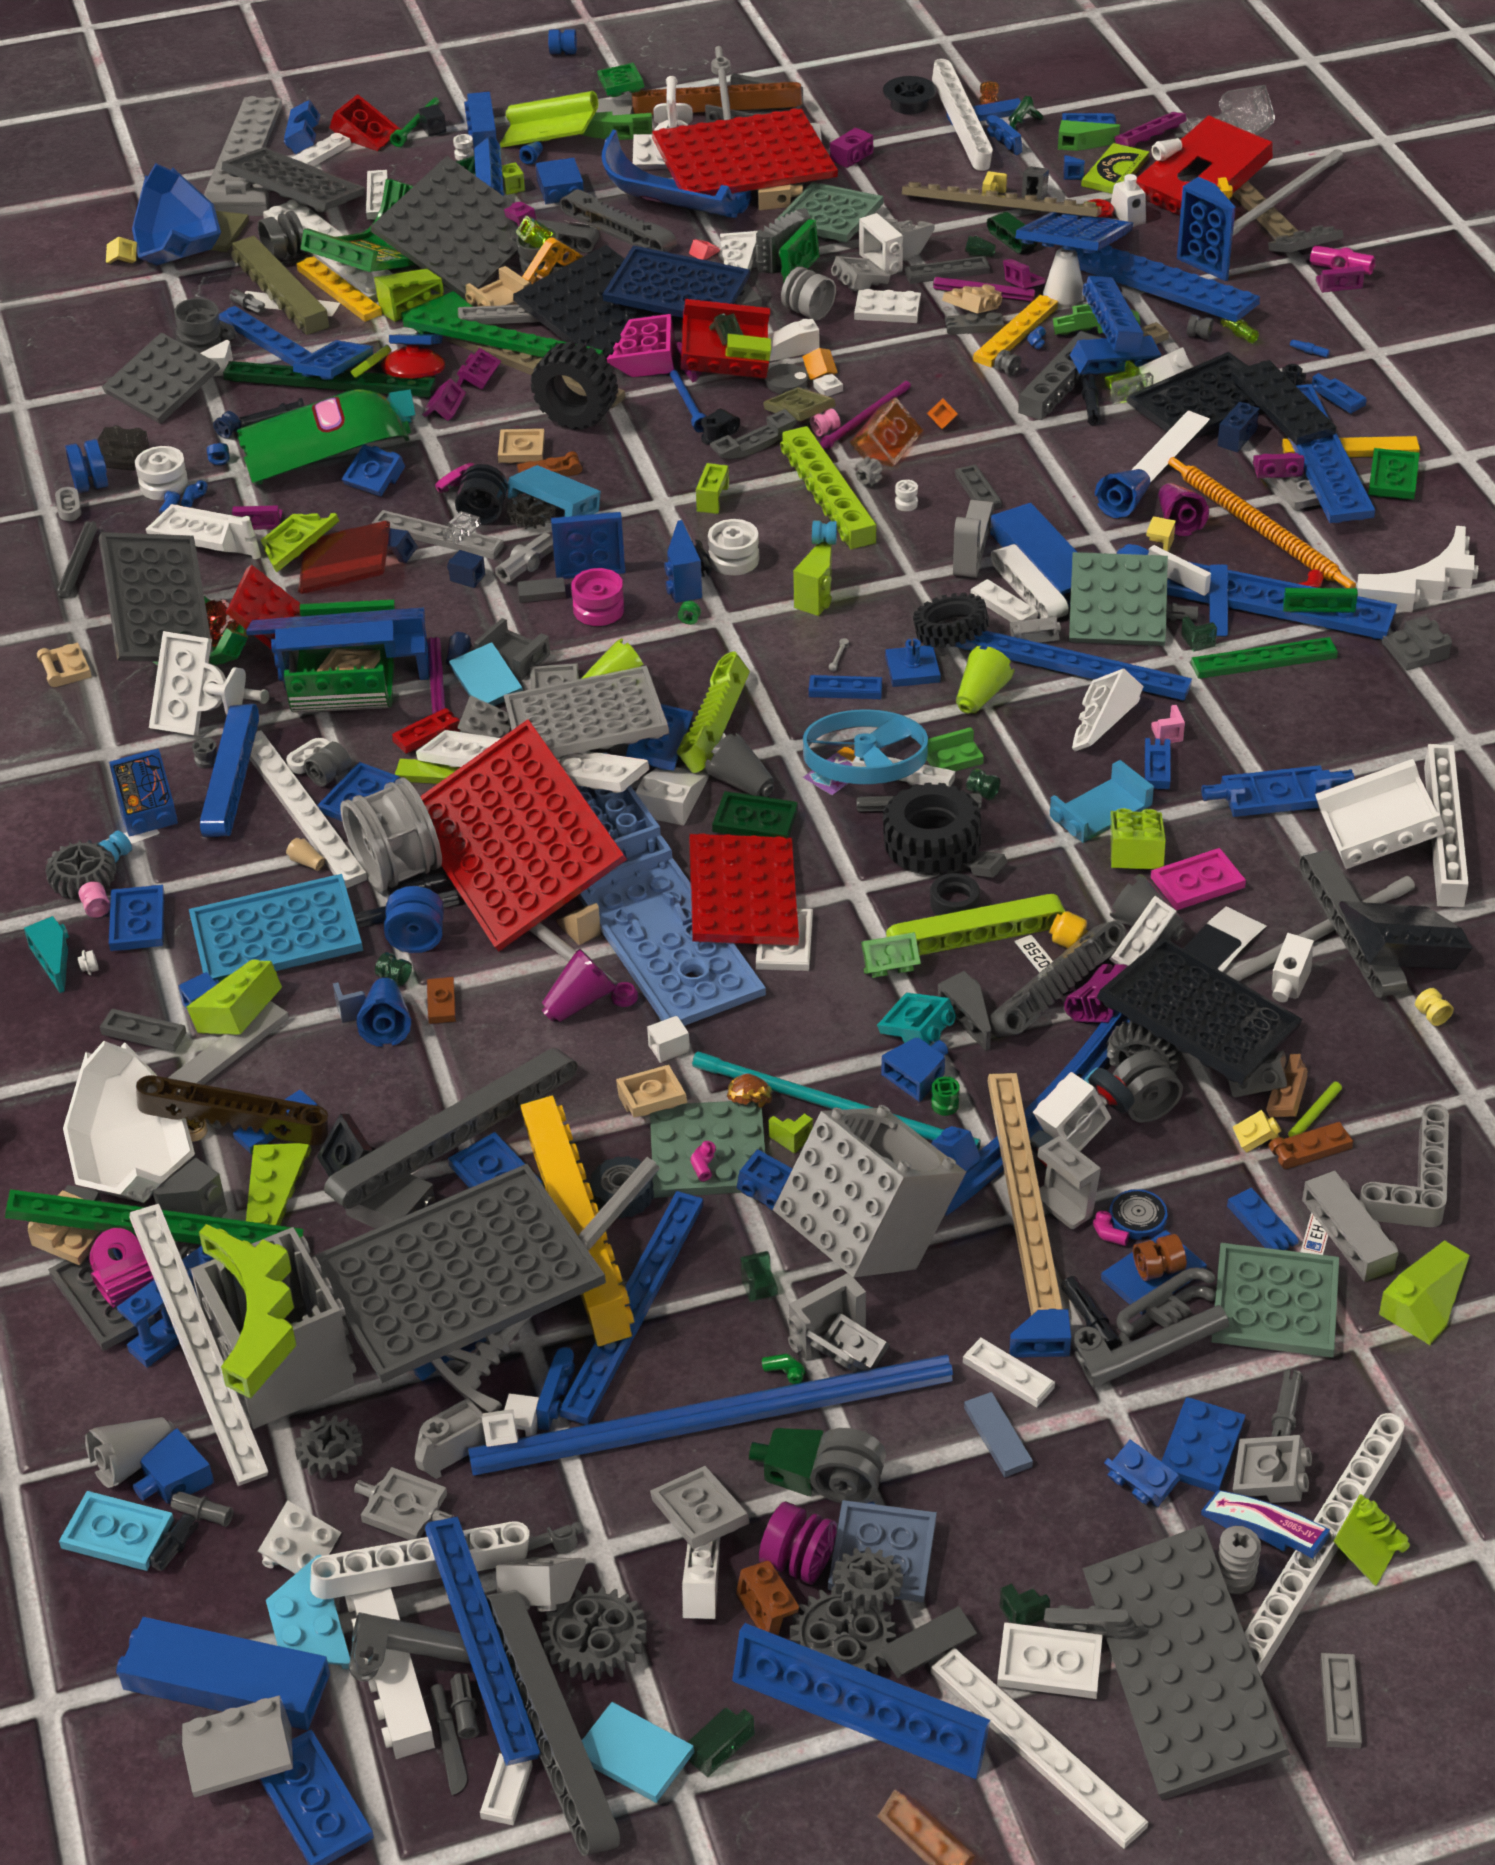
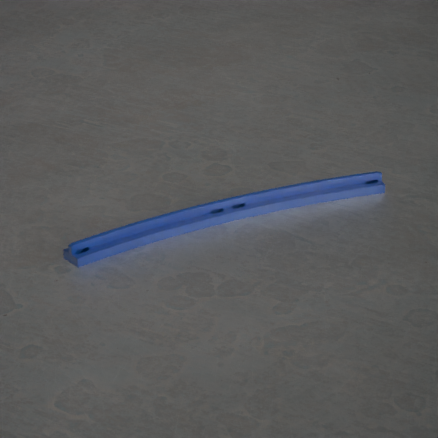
M1116 1010L1110 1022H1101L1075 1057L1024 1110L1029 1140L1039 1130L1044 1131L1033 1114L1038 1104L1045 1100L1057 1087L1058 1083L1065 1079L1070 1072L1075 1075L1081 1074L1080 1078L1084 1080L1093 1069L1097 1067L1104 1068L1110 1061L1109 1057H1107L1109 1037L1116 1026H1120L1123 1021L1130 1022L1127 1016ZM998 1136L979 1151L981 1160L966 1171L945 1213L946 1216L1004 1171Z

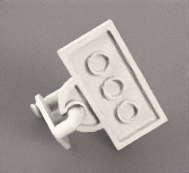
M669 76L666 79L667 103L658 104L654 107V121L659 124L654 131L661 128H676L681 125L688 126L693 120L692 107L685 103H676L677 79L674 76ZM652 134L634 135L633 164L641 170H668L652 139Z
M163 631L149 728L198 736L201 711H211L219 707L223 702L227 715L229 707L231 705H242L243 699L260 701L262 704L267 703L269 692L265 689L260 691L245 688L246 673L242 668L233 667L226 679L224 673L217 666L209 664L212 639Z

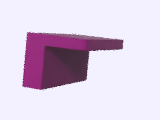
M1013 259L1003 260L1005 281L1023 289L1045 283V278L1031 273L1029 266Z
M1363 266L1322 270L1321 275L1316 276L1315 280L1322 293L1362 289L1365 270Z
M450 378L433 393L422 415L426 417L436 410L443 418L449 421L454 416L466 392Z
M278 505L233 506L232 509L233 516H249L253 530L275 529L281 524L283 516L282 510L278 508Z

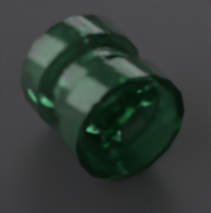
M975 768L967 779L966 789L974 794L980 793L981 797L990 801L998 793L1001 780L997 776H988L985 771Z
M389 952L383 953L375 965L376 976L393 979L398 986L404 985L412 972V964L405 959L398 960L394 954Z

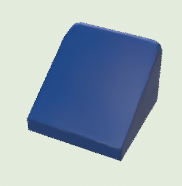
M1064 155V180H1082L1084 177L1085 161Z

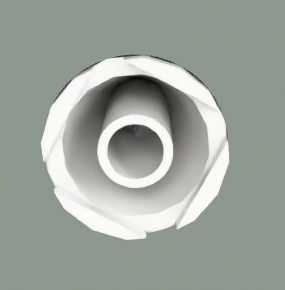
M1061 248L1056 251L1043 291V296H1048L1058 301V308H1072V306H1077V302L1081 301L1082 303L1085 298L1083 296V281L1078 256L1075 250Z

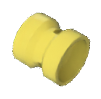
M1435 988L1426 989L1415 1001V1007L1422 1014H1426L1427 1020L1434 1026L1445 1023L1453 1014V1006L1448 1001L1442 1000V995Z

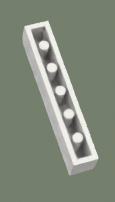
M391 1587L345 1596L348 1611H355L356 1616L361 1612L400 1620ZM356 1619L351 1620L353 1629L355 1626ZM386 1649L384 1661L377 1675L372 1680H369L368 1684L371 1693L377 1691L379 1696L378 1700H374L378 1720L385 1719L387 1727L381 1728L386 1748L393 1747L395 1758L399 1759L435 1748L410 1653ZM364 1658L365 1664L368 1665V1659Z

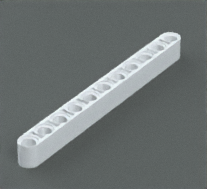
M1385 1413L1376 1419L1314 1519V1522L1330 1529L1329 1539L1313 1559L1295 1550L1244 1632L1260 1676L1339 1549L1333 1541L1359 1494H1362L1366 1499L1370 1498L1398 1452L1404 1430V1422L1399 1416Z

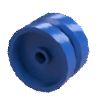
M97 440L85 441V456L82 455L80 446L77 443L65 445L70 472L78 494L89 492L90 484L88 477H91L92 483L97 490L107 488L106 464Z
M409 886L398 889L389 896L386 903L384 933L391 946L408 953H422L433 949L439 944L443 933L444 906L438 894L427 888Z

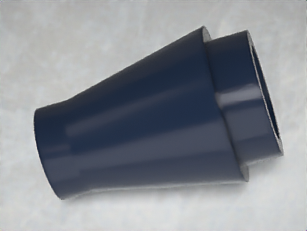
M455 632L449 637L446 658L448 666H450V660L468 653L472 647L469 635L464 632Z

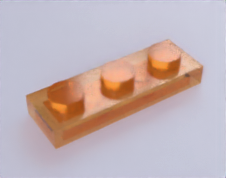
M902 1788L893 1791L878 1815L882 1822L929 1865H970L975 1857L972 1852Z

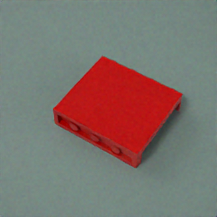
M685 299L682 325L681 369L766 379L769 361L728 357L725 354L728 334L768 338L770 308Z

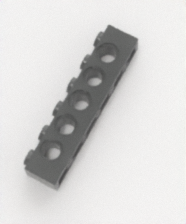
M1080 331L1019 394L1018 413L1038 420H1042L1047 414H1050L1053 408L1063 400V397L1068 392L1072 391L1077 382L1081 381L1085 375L1079 374L1070 356L1077 341L1101 339V337Z

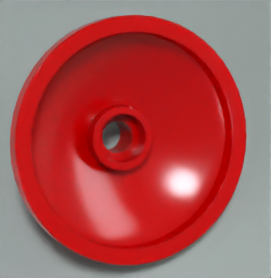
M409 344L385 356L381 361V369L386 374L394 377L424 378L442 372L445 369V360L438 353L428 348Z

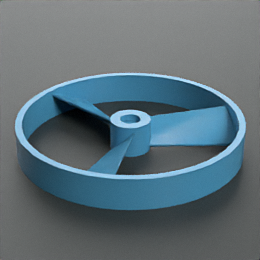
M850 710L834 713L812 723L803 735V758L808 767L823 777L844 783L879 784L899 780L918 771L925 764L928 756V736L925 729L916 721L906 716L888 711ZM862 726L879 727L870 734L862 733L856 735L854 743L816 740L824 734L839 729ZM907 737H912L921 745V749L917 753L897 763H893L879 750ZM812 743L852 747L854 748V755L864 759L866 767L848 766L828 761L815 754L809 746Z

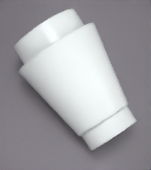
M1179 138L1157 141L1152 146V155L1157 161H1164L1182 149V142Z

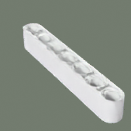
M507 1522L463 1530L477 1571L496 1568V1565L522 1560L527 1556L529 1529L523 1523ZM428 1537L318 1557L311 1565L310 1590L317 1598L331 1599L439 1579L441 1575Z

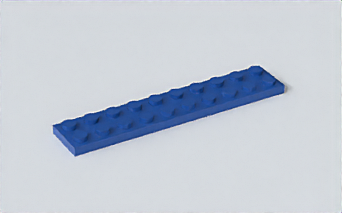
M1109 245L1100 249V251H1095V253H1085L1082 248H1075L1080 270L1102 277H1113L1115 282L1234 322L1239 321L1260 304V296L1254 295L1249 291H1242L1233 286L1224 285L1215 280L1182 271L1179 268L1166 266L1161 262H1154L1145 257H1139L1127 251L1112 248Z
M1312 384L1296 386L1327 416ZM1337 434L1296 445L1288 437L1295 453L1304 456L1303 470L1329 523H1341L1343 521L1364 520L1375 517V508Z
M1189 562L1210 572V566ZM1228 570V607L1235 610L1239 609L1279 619H1287L1303 624L1383 639V636H1387L1397 609V604L1358 596L1355 612H1283L1285 588L1316 587ZM1167 578V595L1210 604V588L1209 592L1203 596Z

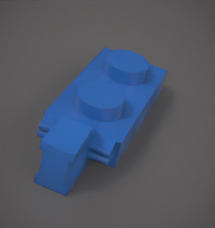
M1320 373L1312 377V386L1315 391L1350 414L1366 406V397L1336 378L1329 380Z

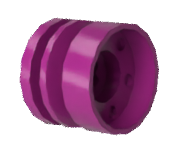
M787 1501L782 1502L774 1511L765 1529L760 1545L759 1562L770 1561L778 1572L785 1571L789 1566L791 1577L795 1579L801 1577L803 1582L812 1585L819 1579L830 1559L837 1534V1523L829 1518L823 1519L817 1513L811 1515L807 1520V1512L804 1508Z

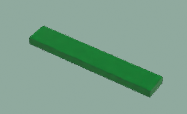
M1326 637L1192 657L1191 665L1197 678L1201 679L1337 659L1338 651L1331 638Z

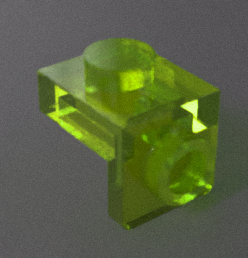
M1130 360L1126 361L1125 372L1107 376L1105 385L1115 395L1139 389L1141 372Z

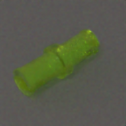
M1225 318L1221 320V324L1232 330L1234 335L1243 337L1248 342L1254 343L1259 337V332L1248 326V323L1242 319L1237 322Z

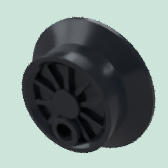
M919 76L897 77L889 80L883 87L884 96L891 100V108L901 114H918L925 111L929 106V100L937 92L936 86L932 81Z

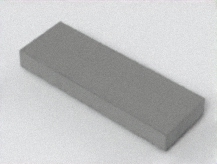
M1321 1653L1320 1667L1326 1746L1361 1748L1362 1738L1355 1655Z

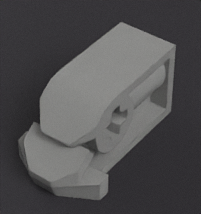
M469 1398L430 1418L420 1428L415 1462L418 1469L425 1471L435 1479L442 1476L440 1470L469 1455L468 1448L486 1445L482 1422L483 1414Z

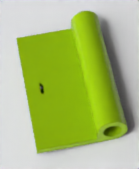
M588 91L508 106L506 118L511 125L499 143L500 148L584 134L598 109L599 103L596 93Z

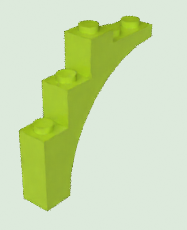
M206 1224L199 1231L203 1252L221 1262L236 1277L246 1294L247 1301L243 1330L234 1349L221 1366L225 1386L251 1399L297 1346L293 1326L284 1320L294 1308L291 1290L282 1282L291 1272L288 1251L283 1246L272 1244L264 1239L254 1247L248 1241H241L230 1236L223 1229H216Z

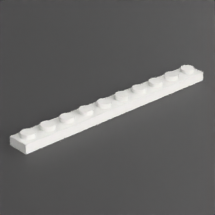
M261 730L257 731L250 761L308 841L325 858V864L333 875H343L346 888L366 881L367 875L365 870Z
M155 1204L130 1212L129 1218L237 1485L240 1486L267 1476L268 1469L237 1393L225 1386L221 1366L224 1363L160 1205Z

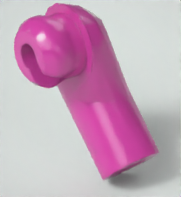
M704 1141L702 1145L698 1146L690 1159L698 1179L702 1182L709 1180L712 1176L708 1164L714 1157L716 1146L711 1141Z
M1098 1211L1096 1219L1093 1220V1226L1099 1237L1104 1241L1126 1246L1129 1240V1232L1115 1229L1110 1222L1111 1214L1107 1211Z

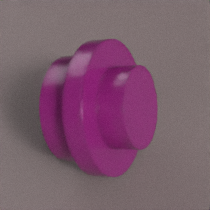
M621 982L615 985L616 988L611 993V999L615 1005L628 1007L636 1003L638 992L631 983Z

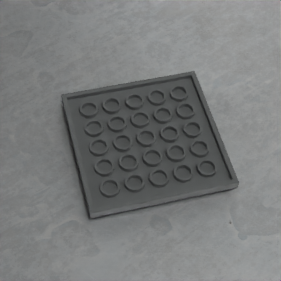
M448 156L440 161L372 224L370 230L419 267L428 269L442 278L444 285L465 300V285L470 283L477 289L482 288L499 272V268L504 267L518 253L516 238L519 235L518 224L505 217L504 209L510 207L513 203ZM537 221L538 226H542V225H543V224H541L539 221Z

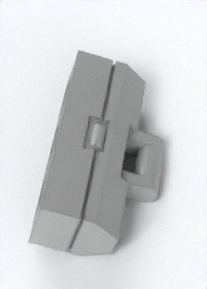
M225 180V188H207L206 198L214 204L216 211L263 216V212L269 210L271 206L269 191L263 188H247L245 180Z

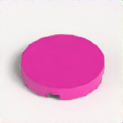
M474 463L460 466L442 477L435 484L437 491L445 493L449 491V486L458 487L464 471L470 466H474Z

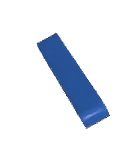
M489 136L474 148L476 177L504 196L501 148L498 141L494 137Z

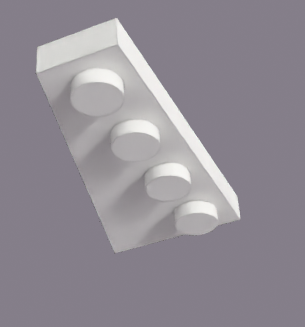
M757 231L720 234L724 264L750 269L751 271L756 255Z

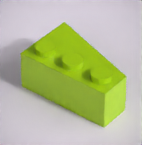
M254 959L248 961L186 1006L197 1033L241 1035L278 993L282 985L272 961Z

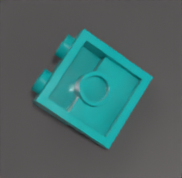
M906 992L877 1024L880 1034L901 1036L904 1043L913 1038H920L931 1045L932 1042L940 1039L941 1032L946 1026L953 1025L956 1015L949 998Z

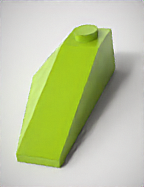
M1444 1240L1399 1274L1383 1292L1379 1315L1431 1345L1447 1327L1470 1255Z

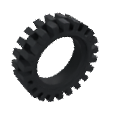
M952 593L951 597H947L946 594L942 595L940 600L937 597L933 598L932 603L927 601L924 603V606H919L917 608L918 611H915L913 616L917 639L921 643L924 642V645L928 646L931 644V647L935 648L939 644L940 648H945L947 644H950L951 647L956 646L955 643L960 642L962 645L966 643V639L973 641L975 636L980 637L982 632H986L987 627H989L985 600L981 599L979 595L975 597V594L972 593L968 596L967 593H961L960 596H957V593ZM953 617H964L954 622L938 623Z

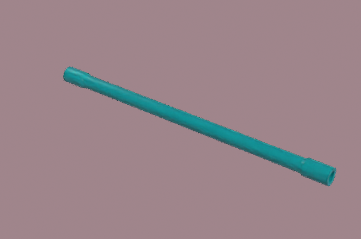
M699 1051L693 1057L692 1066L694 1068L734 1079L743 1074H752L764 1080L772 1088V1091L833 1109L837 1107L842 1110L873 1108L732 1064ZM894 1114L920 1136L928 1140H935L944 1130ZM973 1137L979 1151L981 1140Z

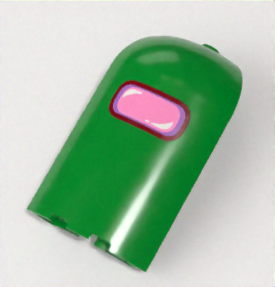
M364 389L350 390L237 429L240 447L244 449L246 455L244 460L251 481L255 486L263 484L265 479L368 443L393 437H403L405 441H409L408 434L412 433L408 421L403 422L398 409L390 400L377 392Z

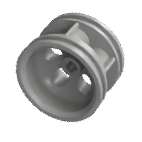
M406 778L397 779L395 784L389 782L385 784L384 790L369 796L357 795L353 797L352 801L347 799L341 802V817L350 847L355 858L365 870L367 880L377 892H384L387 890V887H396L398 882L417 874H427L430 869L436 870L441 867L442 854L434 825L421 797Z

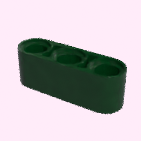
M1006 211L987 219L986 223L989 232L1016 253H1021L1037 246L1038 242L1034 241V244H1026L1021 242L1022 239L1016 238V230L1025 226V224Z

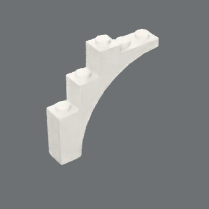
M1456 526L1454 537L1449 546L1438 557L1426 564L1396 573L1358 574L1356 587L1358 596L1397 604L1396 611L1412 612L1413 605L1419 602V598L1442 600L1443 591H1448V586L1471 588L1472 579L1477 580L1478 565H1474V555H1469L1470 537L1465 536L1466 527Z

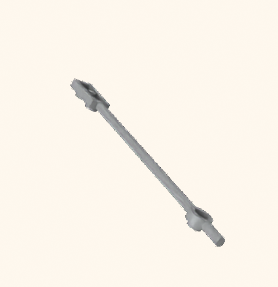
M717 46L715 47L716 58L711 62V70L714 74L718 75L724 120H729L732 118L726 74L730 72V61L723 57L722 47Z

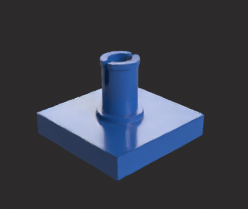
M908 639L905 642L906 647L885 649V658L892 687L940 683L941 675L934 648L931 645L921 646V642L918 639H913V646H911V639Z

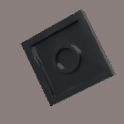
M340 1113L317 1158L330 1177L374 1151L375 1147H371L350 1114Z

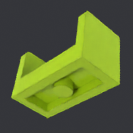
M706 464L696 487L697 512L719 513L720 493L722 490H728L729 466Z

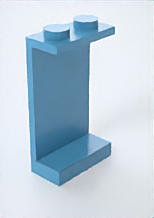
M1119 760L1112 764L1110 780L1065 804L1057 796H1052L1050 817L1068 830L1072 836H1075L1084 843L1110 829V811L1126 808L1134 812H1140L1151 806L1154 786Z

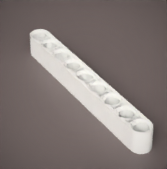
M937 59L934 62L932 81L936 86L937 92L972 166L976 170H988L993 152L991 144L951 62L946 59Z

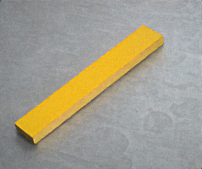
M1416 436L1339 438L1348 457H1373L1374 448L1409 452L1420 451ZM1283 439V453H1295L1289 439Z

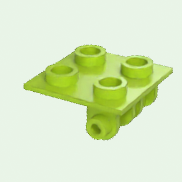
M1359 1494L1333 1541L1374 1586L1378 1584L1395 1551L1399 1550L1403 1553L1410 1547L1407 1535L1402 1534L1399 1529H1395V1522L1390 1521V1517L1378 1508V1504L1375 1501L1366 1499L1362 1494Z

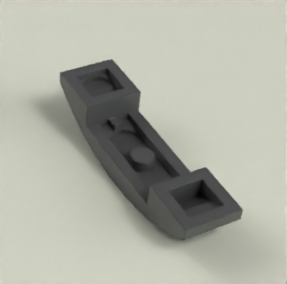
M783 409L766 417L767 425L735 440L727 435L710 443V447L721 458L745 457L759 452L783 437V432L791 430L797 421L786 409Z

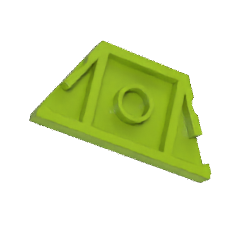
M318 513L308 515L292 514L260 541L275 572L280 571L339 522L337 514L331 513L328 518H320Z

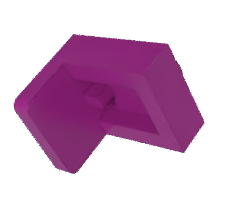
M521 201L515 202L510 207L504 209L505 217L518 224L519 233L527 228L538 226L535 209Z

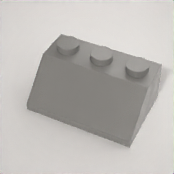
M280 1695L269 1699H260L255 1703L238 1708H229L221 1713L204 1718H195L190 1722L182 1724V1746L194 1798L293 1769L291 1724Z

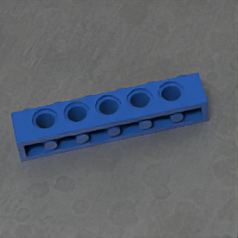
M1088 275L1087 283L1083 285V296H1085L1088 305H1090L1114 351L1139 353L1144 333L1113 277Z

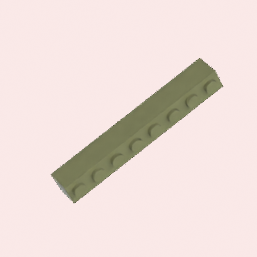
M255 236L232 243L233 251L231 255L233 261L238 263L243 272H246L251 280L256 282L260 289L268 294L271 301L274 300L278 308L286 313L288 319H292L298 329H301L306 335H310L329 328L327 309Z

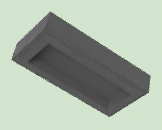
M564 577L517 582L520 603L566 598Z

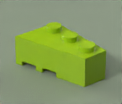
M428 269L374 277L382 314L394 322L401 319V312L443 296L442 293H444L442 278ZM430 288L434 289L440 294L432 295Z

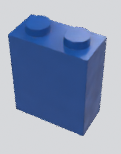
M575 158L536 163L537 182L545 205L560 203L561 198L577 189L584 191L583 180Z

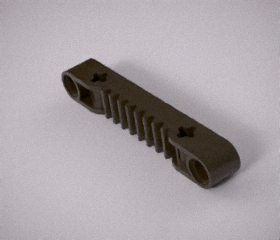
M155 1075L144 1076L136 1083L137 1107L139 1111L147 1115L180 1120L186 1116L189 1120H192L194 1116H197L200 1122H203L205 1118L209 1120L210 1124H214L218 1120L221 1126H225L229 1122L232 1128H236L239 1124L245 1131L250 1126L256 1133L261 1128L267 1135L271 1132L279 1139L308 1145L322 1144L328 1137V1113L320 1106Z

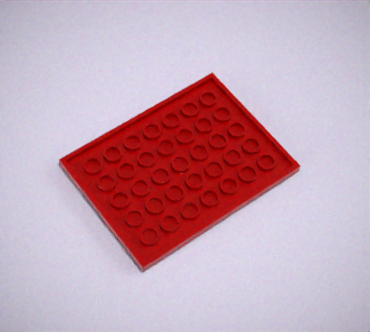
M794 108L789 111H774L769 114H755L749 117H736L734 119L716 120L709 123L701 122L696 125H681L676 128H661L652 131V139L678 189L716 196L721 185L729 186L731 193L838 177V169L802 109Z
M529 719L420 796L429 813L439 840L442 854L441 866L498 952L627 860Z

